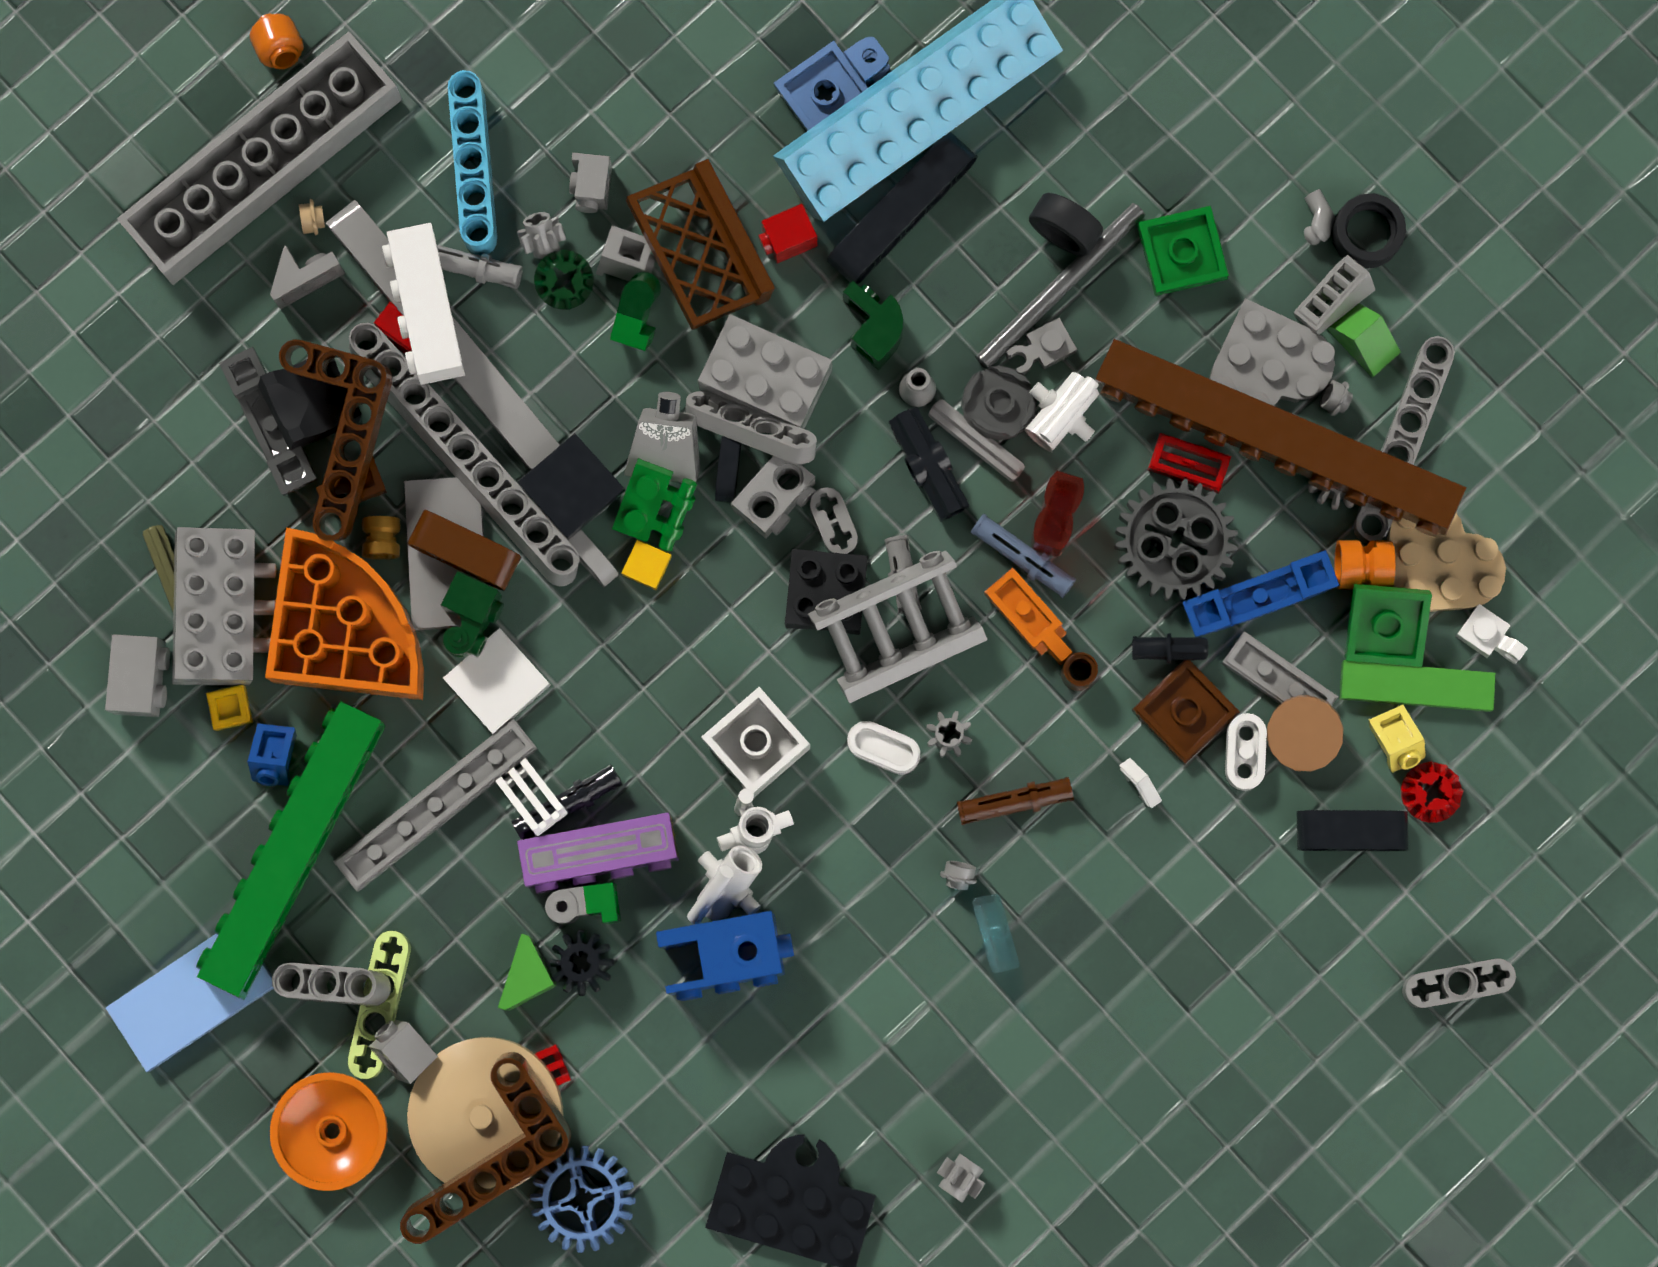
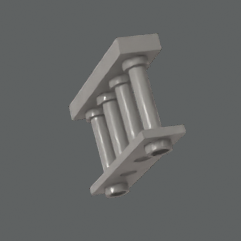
M947 551L930 552L922 556L919 563L841 599L825 600L815 607L816 610L808 613L817 631L828 627L846 669L844 676L838 678L837 681L849 703L987 641L985 632L973 616L969 619L963 617L945 573L957 567L955 560ZM930 579L934 584L950 622L947 629L936 634L929 633L911 591L912 587ZM895 595L899 599L915 637L912 645L901 650L894 648L876 606L877 603ZM860 611L864 614L881 654L878 658L879 660L866 666L860 665L841 621Z

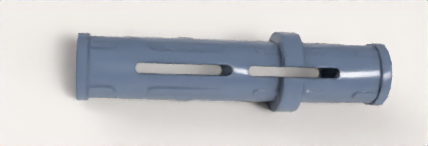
M986 514L980 517L971 530V534L979 537L1001 555L1028 573L1027 577L1030 580L1034 581L1037 579L1059 594L1061 598L1065 597L1076 581V578L1071 577L1049 561L1050 556L1045 552L1042 555L1015 535L988 518ZM994 535H998L1003 540H1005L1010 545L1019 550L1021 553L1018 555L1016 552H1014L1006 545L1001 543L999 540H997L994 537ZM1029 557L1031 560H1033L1038 565L1043 567L1045 570L1050 572L1053 575V577L1051 578L1048 575H1046L1044 572H1042L1037 567L1028 562L1026 558Z

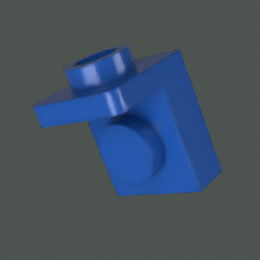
M257 724L247 761L252 781L264 786L289 785L291 779L289 764L297 737L294 727Z

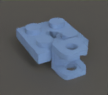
M866 37L845 50L844 54L837 44L832 41L775 81L774 87L805 130L808 131L886 76L890 71V65L888 64L889 56L874 37ZM870 59L875 60V61L872 62V63H867V62H866L867 60H870ZM821 85L826 89L832 86L835 88V91L832 93L833 98L829 101L825 99L818 100L816 98L819 95L817 88Z

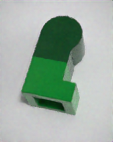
M649 272L637 273L625 285L610 340L643 351L652 343L656 328L647 325L651 306L661 293L660 282L653 274Z

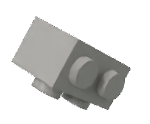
M112 635L106 711L114 715L159 717L160 708H164L167 701L166 685H162L163 670H168L170 665V649L166 648L165 641L158 637Z

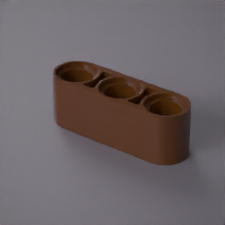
M424 510L407 542L415 550L502 591H505L522 558L516 552L428 510Z

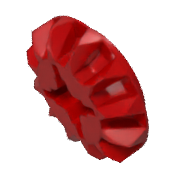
M1432 761L1422 763L1413 767L1404 777L1401 785L1402 802L1407 811L1416 819L1428 823L1441 822L1450 818L1460 807L1463 789L1461 788L1459 776L1447 765ZM1439 778L1438 791L1446 800L1434 798L1425 806L1427 792L1418 783L1430 786Z

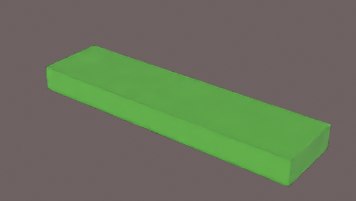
M1343 660L1341 664L1339 699L1491 712L1494 710L1496 673Z

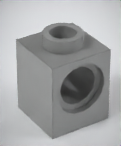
M399 1020L389 1021L375 1033L374 1037L376 1040L369 1046L397 1080L409 1084L438 1057L409 1023Z

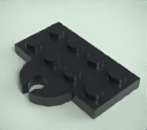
M797 1134L782 1139L771 1149L765 1162L727 1152L705 1228L833 1266L856 1267L876 1195L839 1184L840 1167L837 1157L826 1142L819 1138L816 1144L818 1159L810 1166H804L796 1159V1150L804 1143L805 1134Z

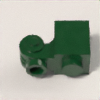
M458 571L441 603V607L446 612L461 618V627L449 628L444 633L443 643L448 652L454 657L464 658L472 655L478 658L487 642V637L482 634L490 622L496 623L503 610L504 603L500 602L502 595L499 590Z

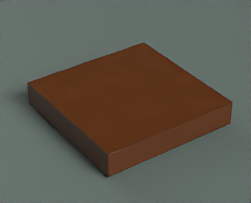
M1190 660L1181 662L1132 709L1135 715L1184 765L1240 713Z

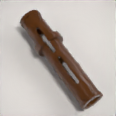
M1064 777L1063 779L1036 785L1033 781L1027 783V787L975 799L957 801V807L963 826L976 821L1031 809L1033 812H1038L1044 806L1074 801L1069 777Z

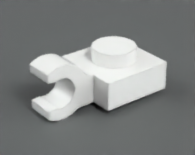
M1480 604L1474 609L1455 636L1486 658L1495 650L1513 664L1520 661L1528 649L1519 641L1504 635L1511 625Z

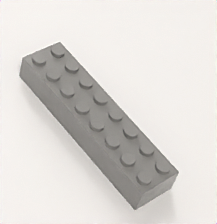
M348 31L120 215L117 220L170 283L175 285L402 100L397 86Z

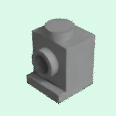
M572 152V163L575 171L578 172H571L569 193L575 195V209L584 213H596L598 209L607 210L612 173L610 157Z
M611 226L596 274L603 276L606 273L630 281L637 273H651L656 259L654 255L650 254L651 249L644 236Z

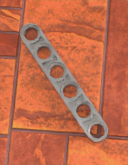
M1440 336L1431 337L1420 348L1381 449L1382 452L1388 454L1391 448H1402L1407 453V462L1412 465L1415 463L1454 360V347L1446 338ZM1433 345L1442 347L1446 352L1445 362L1442 364L1430 362L1426 355L1428 347ZM1419 379L1429 381L1433 385V395L1429 398L1417 396L1413 389L1414 382ZM1406 413L1415 414L1420 419V429L1413 433L1404 430L1400 423L1402 415ZM1366 503L1365 507H1359L1353 526L1355 535L1364 543H1369L1371 540H1382L1388 533L1393 521L1379 513L1380 508ZM1375 516L1380 520L1382 529L1378 535L1371 536L1363 531L1361 523L1364 517Z

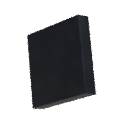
M575 433L518 481V485L567 540L572 538L625 492V488Z

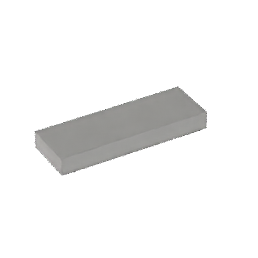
M1245 631L1221 663L1279 704L1283 703L1286 699L1298 695L1315 696L1329 702L1331 705L1338 698L1333 692Z

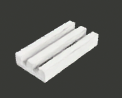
M525 758L520 762L522 766L518 770H515L514 767L508 771L510 776L506 779L500 777L496 780V783L538 837L567 815L568 812ZM528 774L556 809L551 815L524 782L523 778ZM515 784L519 786L544 819L539 824L536 823L511 790V787Z

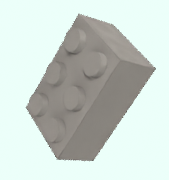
M729 314L698 379L700 391L713 393L805 429L832 372V360Z

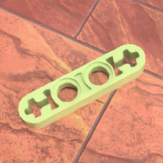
M397 931L382 933L374 944L368 970L390 976L394 981V990L387 1000L380 1005H360L348 1056L350 1072L360 1079L377 1077L385 1066L371 1050V1058L376 1060V1066L369 1067L367 1072L364 1073L362 1072V1065L357 1064L358 1056H365L368 1045H360L361 1037L369 1041L376 1040L375 1035L369 1034L365 1028L366 1018L372 1013H380L385 1018L386 1023L389 1021L394 1022L411 953L409 939ZM393 937L397 938V945L402 946L401 954H394L391 963L393 966L399 965L398 973L390 969H377L379 961L387 964L388 952L383 950L384 943H391ZM368 978L365 982V987L363 991L365 996H367L372 989V981L370 978Z

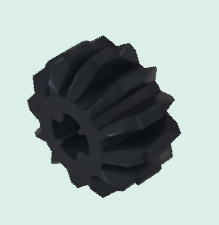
M578 930L576 944H574L570 935H563V941L568 948L564 950L560 946L554 945L552 951L562 955L561 960H549L548 962L549 967L562 968V971L554 974L552 977L553 981L559 982L568 977L563 987V991L569 993L575 983L578 982L577 992L579 996L586 995L587 982H589L594 992L600 991V985L595 978L599 976L603 980L610 981L611 975L601 971L602 966L611 967L615 965L614 959L601 958L602 955L611 950L610 945L604 944L595 949L600 940V935L596 933L591 936L588 944H586L584 930ZM585 952L588 954L587 962L591 964V967L588 971L581 969V974H577L575 972L577 965L572 962L573 958L576 955L582 957V953Z

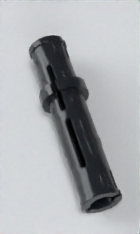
M610 764L583 781L580 779L574 781V786L555 797L568 812L563 817L565 818L584 806L587 808L593 806V801L623 784ZM549 800L542 804L550 815L556 811ZM535 808L529 811L537 824L544 820ZM522 816L511 821L521 840L535 835Z

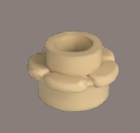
M310 199V203L299 204L303 234L314 233L315 236L318 235V228H325L322 205L314 206L313 199Z

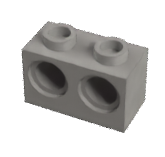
M773 456L731 502L732 510L765 539L772 532L778 535L790 522L791 518L788 514L797 504L803 507L816 492L813 488L815 476L801 464L791 463ZM785 474H793L798 477L799 484L792 490H785L778 484L780 477ZM766 501L771 503L775 508L773 514L767 518L756 516L753 509L759 502Z

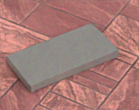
M457 477L404 481L407 542L424 510L433 512L484 537L482 506ZM408 545L411 620L415 631L461 627V618L446 612L441 607V603L456 572L465 573L431 558Z

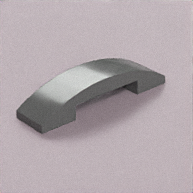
M254 347L219 362L231 390L238 399L265 455L266 463L283 496L288 495L316 481L317 477L304 448L299 446L289 450L258 387L260 376L267 374Z

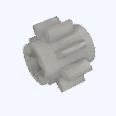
M546 212L529 215L523 221L525 229L517 231L525 254L532 252L533 256L538 259H543L549 253L560 250L558 242L566 240L562 223H559L558 217L551 219L550 214Z
M958 711L953 713L952 718L946 719L941 712H938V725L927 724L926 727L929 732L935 733L934 738L927 742V746L932 747L937 744L941 748V758L945 756L946 750H953L954 754L959 757L961 755L959 745L961 743L969 745L972 742V739L964 736V731L970 728L971 723L961 724L957 720ZM948 725L955 727L954 734L960 736L959 739L953 738L950 744L943 742L944 735L938 733L939 730L946 731Z
M961 1154L958 1155L955 1161L947 1157L937 1171L939 1175L944 1177L938 1186L962 1203L967 1195L976 1199L985 1185L983 1181L978 1179L984 1170Z

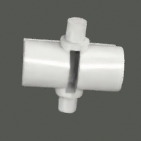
M1072 372L1057 391L1053 389L1049 391L1038 382L1029 393L1039 401L1038 406L1041 410L1026 427L1025 432L1034 442L1049 452H1052L1068 432L1071 435L1076 433L1082 440L1088 441L1095 430L1085 422L1086 418L1083 414L1098 397L1097 387L1099 384L1091 377L1087 376L1084 378L1076 372Z
M747 788L742 789L739 792L734 807L735 813L741 816L737 826L729 828L730 833L717 837L721 851H726L735 846H746L757 854L765 851L772 837L781 834L780 829L794 825L789 810L774 815L773 812L768 811L766 808L754 807L752 804L753 792ZM751 825L758 826L762 829L764 835L760 837L752 836L748 833L746 827Z
M735 846L729 851L724 860H717L710 851L705 852L698 859V862L707 871L705 875L709 878V882L687 914V918L691 923L700 924L704 917L713 921L726 919L735 907H741L748 915L755 914L760 909L761 905L752 897L753 891L749 888L762 870V861L756 852L746 846Z

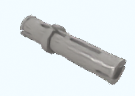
M437 245L442 270L475 278L478 283L485 284L487 281L518 289L523 274L522 266L492 259L491 255L484 253L479 256Z

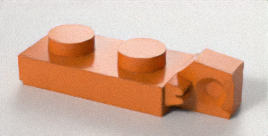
M1014 568L1010 569L984 591V595L1040 656L1048 651L1058 664L1062 665L1073 654L1071 649L1062 640L1067 634L1062 627L1063 623Z

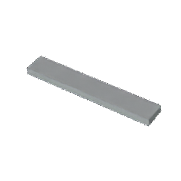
M512 719L333 862L353 888L359 892L494 785L498 778L504 777L511 768H515L523 759L529 757L538 748L518 723Z

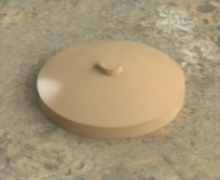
M478 1037L464 1040L438 1053V1057L418 1076L408 1103L409 1134L414 1149L422 1163L442 1182L446 1183L524 1133L491 1081L493 1065L502 1054L516 1052L528 1061L563 1116L562 1097L554 1076L545 1063L526 1047L516 1042L496 1037ZM506 1063L500 1067V1074L505 1080L515 1081L520 1078V1071L515 1065ZM527 1096L521 1100V1106L525 1112L536 1114L541 1111V1104L537 1098ZM549 1129L542 1133V1139L546 1145L556 1147L561 1134L556 1130ZM513 1151L509 1154V1160L514 1166L523 1168L529 1164V1158L524 1152ZM481 1172L476 1175L477 1183L481 1187L492 1188L496 1185L495 1177L491 1173ZM535 1172V1173L532 1174L531 1176L527 1177L526 1179H524V1180L521 1181L520 1183L516 1184V1185L513 1186L512 1188H514V1187H516V1186H519V1185H521L522 1183H524L525 1181L529 1180V1179H530L531 1177H533L537 1172Z

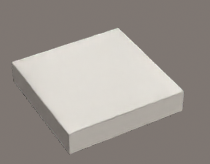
M500 628L487 638L486 645L478 658L472 655L467 656L443 677L492 734L514 719L551 686Z

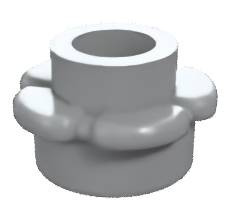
M1332 380L1322 393L1320 407L1327 410V413L1331 416H1335L1338 412L1344 413L1353 398V394L1348 391L1349 383L1344 381L1341 384Z
M946 861L945 870L940 872L942 878H947L946 886L950 888L968 890L969 884L977 882L975 877L976 867L968 863Z

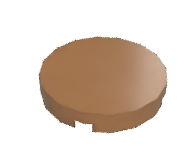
M1298 695L1286 699L1274 710L1267 726V741L1272 754L1281 764L1295 771L1311 772L1325 767L1337 756L1343 744L1344 727L1339 713L1329 702L1315 696Z

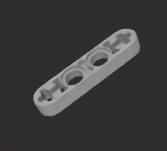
M693 392L686 398L685 413L694 414L697 426L791 463L805 464L815 458L817 439L808 430L710 392Z

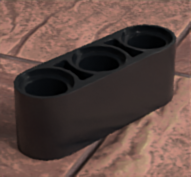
M1397 810L1297 811V850L1407 851L1408 812Z

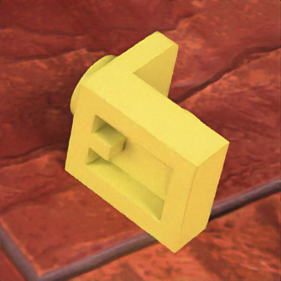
M1404 705L1369 719V727L1386 754L1387 764L1392 773L1401 769H1411L1426 757L1424 738Z

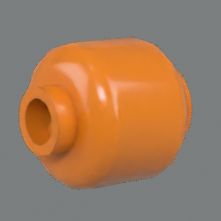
M280 13L265 14L251 28L249 34L250 41L262 64L280 70L290 68L298 61L304 49L303 39L294 21L289 16Z

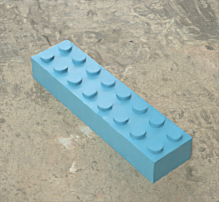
M991 0L777 152L773 157L811 216L824 222L1058 55L1063 49L1033 0Z

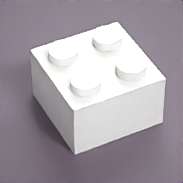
M760 687L701 737L707 747L742 787L753 792L754 797L810 750L809 742Z

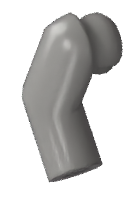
M1318 189L1304 198L1314 216L1311 226L1304 229V237L1311 245H1317L1320 241L1325 242L1330 238L1335 222V216L1321 189Z

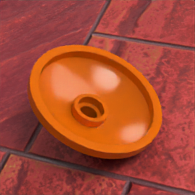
M332 1072L308 1076L290 1087L277 1103L270 1123L272 1151L283 1171L297 1183L322 1191L343 1189L364 1179L375 1168L383 1155L388 1133L385 1111L376 1094L360 1080L346 1074ZM332 1123L338 1125L340 1129L339 1135L334 1139L327 1134V1128Z

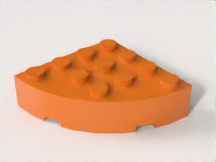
M286 527L265 678L276 684L423 700L424 666L420 642L413 628L411 618L395 591L365 560L334 541L323 540L315 533Z

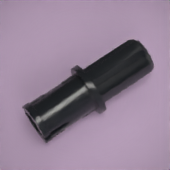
M1167 633V637L1133 636L1132 639L1133 660H1167V664H1171V660H1206L1208 657L1209 646L1208 640L1205 637H1172L1171 633Z

